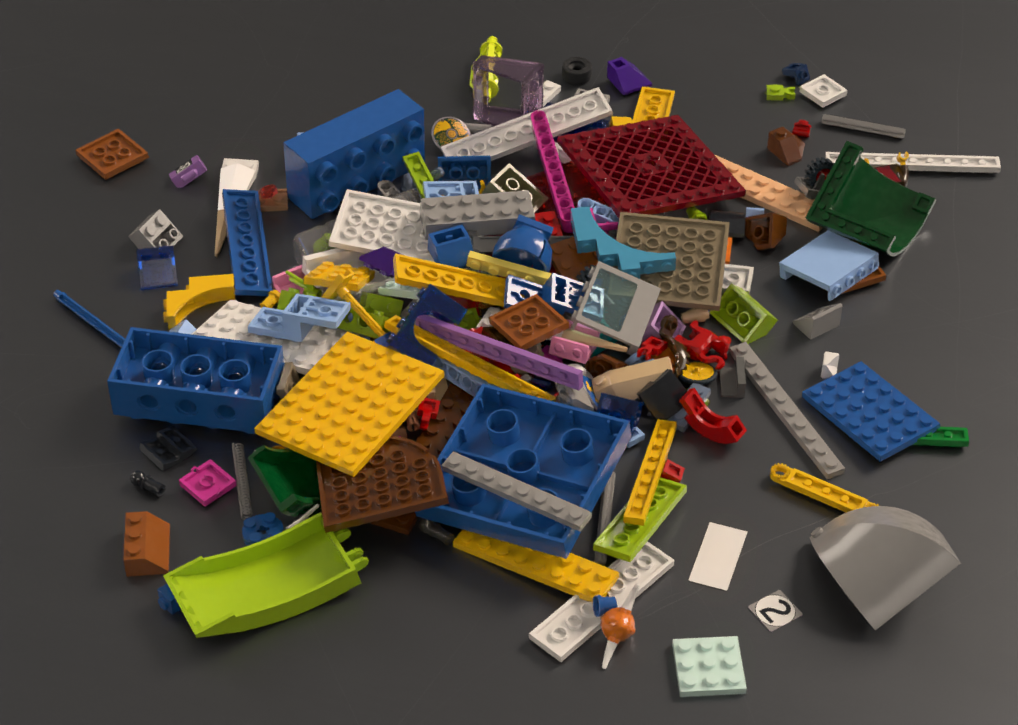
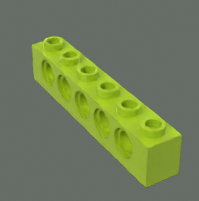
M290 287L289 290H281L277 309L284 310L297 293L300 294V290ZM306 292V293H305V295L315 296V297L317 296V294H314V293H310V292ZM352 307L338 326L339 329L376 339L379 338L369 326H366L364 320ZM374 310L373 313L368 312L387 333L384 324L391 317L384 316L385 312ZM350 313L353 315L351 322L348 319Z

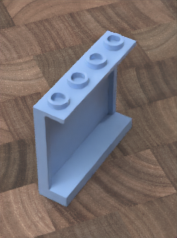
M827 230L779 262L780 277L786 280L792 275H796L827 290L828 300L831 301L878 269L879 253Z

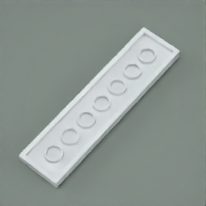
M647 541L631 562L618 558L608 567L618 571L619 578L614 586L611 587L607 596H614L617 601V607L621 608L636 583L640 584L636 595L637 598L674 566V559ZM575 594L529 633V639L562 662L601 629V617L595 616L593 602L580 599Z

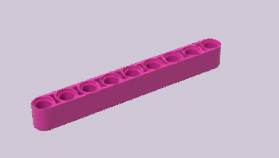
M536 110L531 113L532 131L562 230L566 233H573L571 208L575 207L546 114L541 110Z

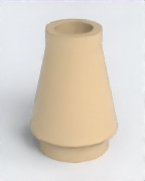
M691 308L686 312L680 313L683 324L692 323L694 320L705 322L706 319H709V312L705 309Z

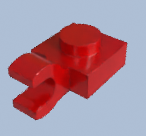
M425 398L419 404L417 415L422 416L419 429L427 430L430 418H437L441 401Z

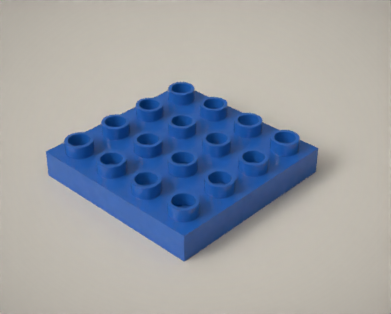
M483 383L439 455L438 461L441 466L452 452H456L592 512L632 437L630 421ZM443 470L449 504L415 512L416 516L565 559L568 558L581 533Z

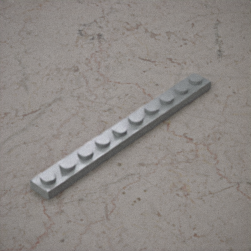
M747 342L731 346L729 349L730 355L735 361L736 357H744L745 374L824 477L828 480L844 474L845 467Z

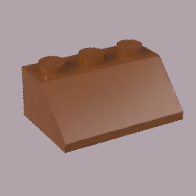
M147 511L127 512L123 557L126 577L169 573L170 523Z

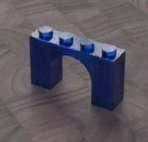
M429 284L426 288L422 286L416 295L418 297L417 301L409 305L406 310L408 315L406 318L402 317L396 325L398 330L395 334L392 332L387 338L386 342L388 345L386 347L432 366L438 356L420 344L416 339L413 330L416 318L422 315H430L441 321L458 326L468 310L432 284Z

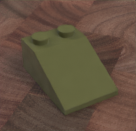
M510 163L488 183L482 194L529 190L534 213L549 199Z

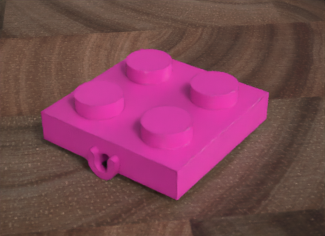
M211 459L198 468L196 466L192 467L190 473L179 479V485L204 507L237 486L236 480Z

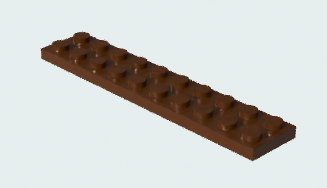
M450 384L440 400L437 418H430L428 429L421 432L416 442L425 446L429 453L433 456L435 455L438 459L474 397L458 386ZM415 512L374 521L371 524L409 535L419 517L416 516Z

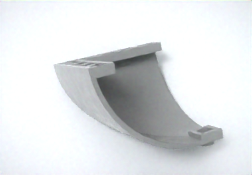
M872 506L852 510L836 517L822 528H816L811 533L812 536L809 537L815 551L831 575L875 630L961 564L944 536L935 526L919 515L895 507Z

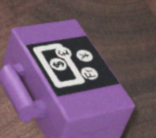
M196 155L172 171L169 176L174 185L179 188L186 186L206 172L207 169L199 156Z

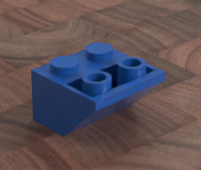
M463 224L428 234L427 249L435 263L462 269L468 268L466 266L469 252L473 251L470 236Z

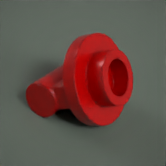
M799 120L795 122L792 133L798 136L809 137L811 125L806 120Z

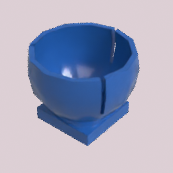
M519 214L513 229L498 239L494 246L492 257L549 273L552 263V249L548 240L554 227Z

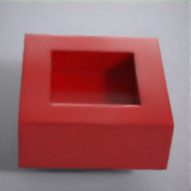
M667 459L660 477L680 483L685 468Z

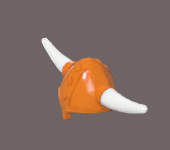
M636 583L621 608H612L600 618L602 632L608 639L602 669L607 668L619 642L625 641L636 631L631 610L640 586L639 583Z

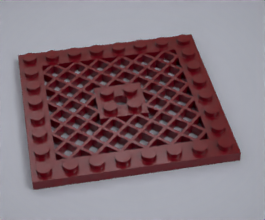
M679 115L566 134L557 138V143L608 206L612 208L618 218L620 217V212L654 215L744 197L746 195V189Z

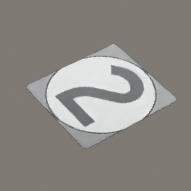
M781 590L748 606L771 632L803 615Z

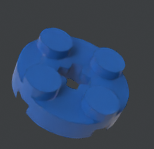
M271 512L246 518L242 528L243 541L249 546L283 532L284 528L282 522ZM265 530L266 534H262L260 531Z

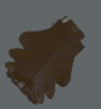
M666 315L661 320L659 334L662 340L668 342V347L674 354L676 360L674 374L678 378L679 375L683 374L682 370H687L686 364L689 365L690 362L686 357L690 358V355L685 351L687 350L686 346L672 337L678 326L677 318L673 315Z

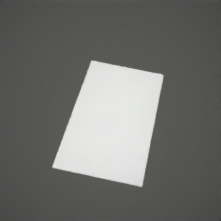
M710 522L688 581L727 591L747 531Z

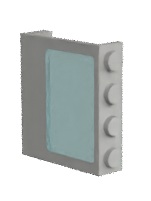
M598 261L596 267H591L587 277L590 278V281H586L583 286L582 292L585 293L584 296L580 295L576 306L579 308L578 311L574 310L570 321L573 323L570 329L574 330L577 323H580L630 345L627 354L633 355L640 346L661 288Z

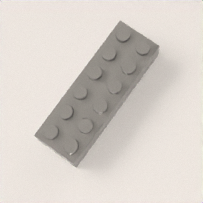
M529 190L421 198L420 216L425 240H428V234L462 224L466 231H477V236L505 234L512 230L519 214L535 220Z

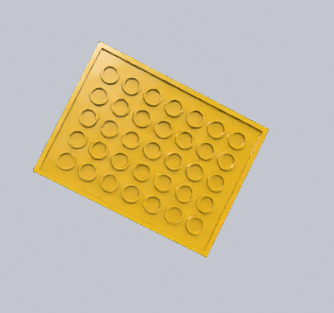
M347 331L254 428L255 434L355 477L443 379L444 370Z

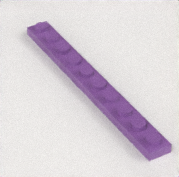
M418 313L415 316V322L418 327L459 348L576 390H580L583 387L582 370L422 313Z

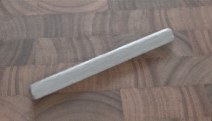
M615 472L612 473L601 494L597 538L611 523ZM595 551L594 562L605 565L607 555Z

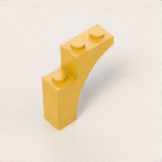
M234 274L189 277V285H186V290L167 291V299H163L164 310L167 311L163 312L164 323H168V329L170 330L181 323L187 315L200 307L220 301L236 300L234 294Z

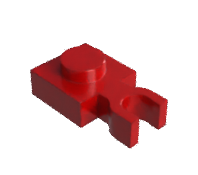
M651 336L641 344V348L637 350V357L646 355L645 360L648 361L651 355L658 356L665 351L668 342Z

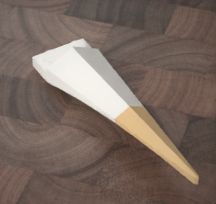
M224 158L220 172L215 242L216 257H218L227 236L222 191L223 189L249 190L257 176L258 160Z
M490 307L476 326V329L481 326H492L489 323V317L502 310ZM569 328L554 335L585 345L627 352L628 350L625 346Z

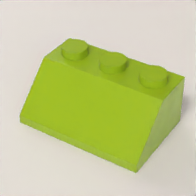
M732 283L721 296L720 311L710 310L709 312L742 343L747 342V344L766 336L778 321L746 291Z

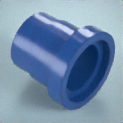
M595 595L593 597V611L596 617H601L608 610L617 607V601L614 596L601 597V595Z

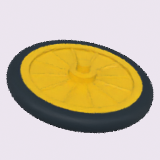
M689 361L690 364H686L687 370H682L683 374L678 376L685 383L704 385L716 379L717 370L711 364Z

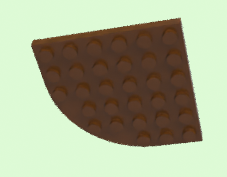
M391 436L355 477L316 461L323 525L326 533L449 504L444 476L438 459L435 455L433 456L429 453L425 446L410 439Z

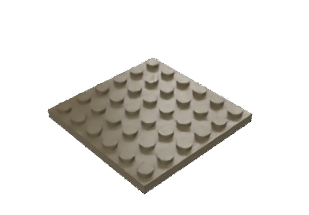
M620 212L616 241L628 247L646 252H675V270L640 274L641 280L661 288L655 304L663 301L667 306L720 311L730 222ZM610 274L607 297L615 301L625 300L626 298L632 301L637 285L631 282H621L620 277Z

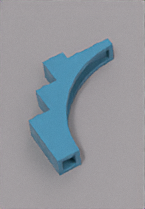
M589 206L571 208V225L577 253L596 251L598 261L609 266H618L620 271L640 279V274L668 272L676 269L675 252L655 253L628 247L607 235L598 226ZM621 278V282H629Z

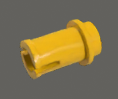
M277 290L270 291L268 297L260 303V308H273L279 302L281 293Z

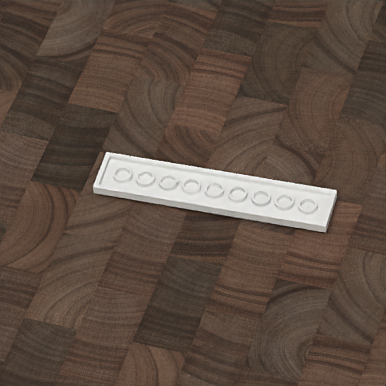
M599 87L539 109L545 112L553 137L613 115L612 109ZM531 113L441 146V151L444 157L491 155V161L535 145Z

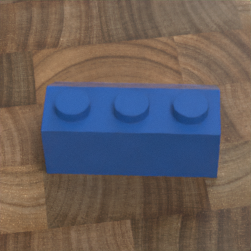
M491 155L438 157V167H442L445 172L438 181H476L478 189H481V180L484 181L485 187L491 181Z

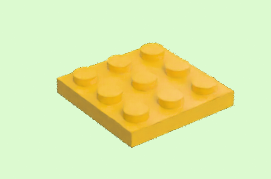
M323 262L304 276V284L329 287L339 273L344 275L348 269H351L355 275L346 287L349 291L358 292L375 278V271L369 270L368 267L352 268L349 264L338 266L334 265L333 262Z

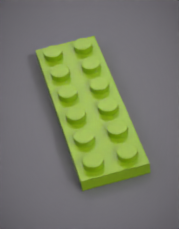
M660 477L644 526L623 523L627 502L593 543V550L631 562L685 495L687 485Z

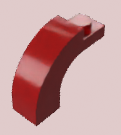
M695 388L689 389L679 400L687 412L684 418L688 424L699 434L714 442L723 444L735 443L747 431L738 415L724 417L712 412Z

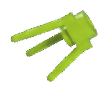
M287 270L285 271L290 276L289 281L304 288V295L306 292L317 294L316 297H321V289L316 288L314 285L304 284L303 279Z

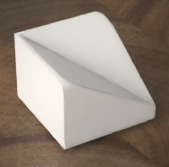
M824 353L821 372L822 379H827L837 373L838 353Z

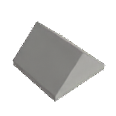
M842 303L821 307L794 320L793 324L811 340L840 326Z

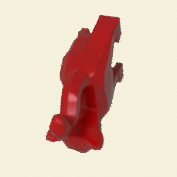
M694 320L690 324L692 332L689 338L692 340H687V338L679 334L674 338L686 346L687 350L685 351L690 355L691 359L699 360L705 364L718 363L715 367L716 370H721L724 367V359L727 360V352L730 349V337L724 335L717 336L712 331L699 327L698 321ZM711 349H714L720 356H717V355L705 356V355L708 353V351H710Z

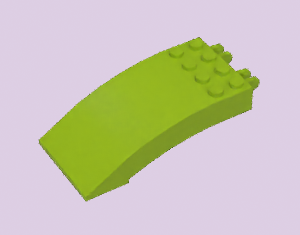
M320 512L265 540L205 558L200 556L163 576L196 638L243 632L263 627L315 608L361 584L358 571L369 565V560L367 557H363L364 553L361 548L345 552L340 543L350 537L351 531L349 528L326 533L322 513Z

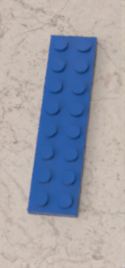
M223 189L222 199L232 274H234V294L268 296V293L272 291L259 193L254 190Z

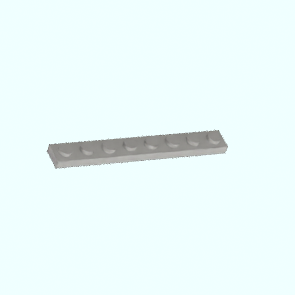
M452 452L441 465L442 470L577 531L581 532L592 518L591 512L456 452Z

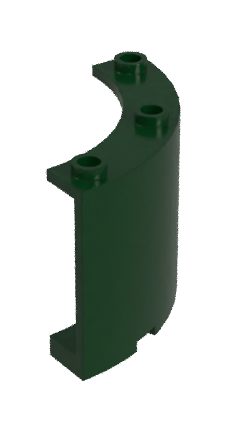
M265 445L255 449L248 457L281 513L297 517L299 514H305L316 504L319 507L308 517H312L320 512L322 513L316 460L291 449H273Z

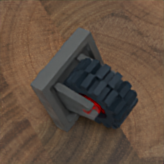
M817 157L816 162L811 160L812 165L808 164V170L805 169V178L796 176L794 183L805 194V197L809 199L816 198L834 165L829 158L821 157L820 159Z

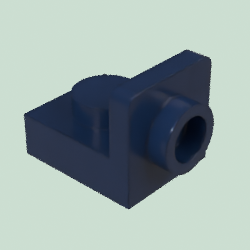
M792 63L782 69L783 75L795 77L797 85L810 80L807 64Z

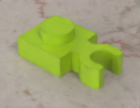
M777 84L766 86L767 100L783 101L784 98L789 100L795 99V87L783 88V85Z

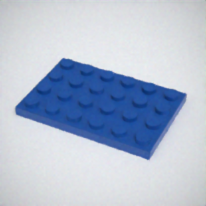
M862 361L802 391L803 399L880 462L916 443L917 439L926 437V434L934 433L940 428V423Z

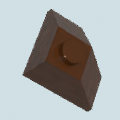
M783 126L769 132L767 148L787 166L802 161L805 143Z
M772 212L745 218V236L754 243L757 250L774 248L786 235V216Z
M606 354L591 357L584 364V368L593 378L609 370L629 366L625 362Z

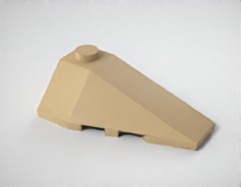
M664 357L609 370L593 378L594 394L604 414L612 416L620 411L623 413L630 408L629 404L636 398L640 400L637 393L650 381L654 382L667 369L673 371L670 358Z

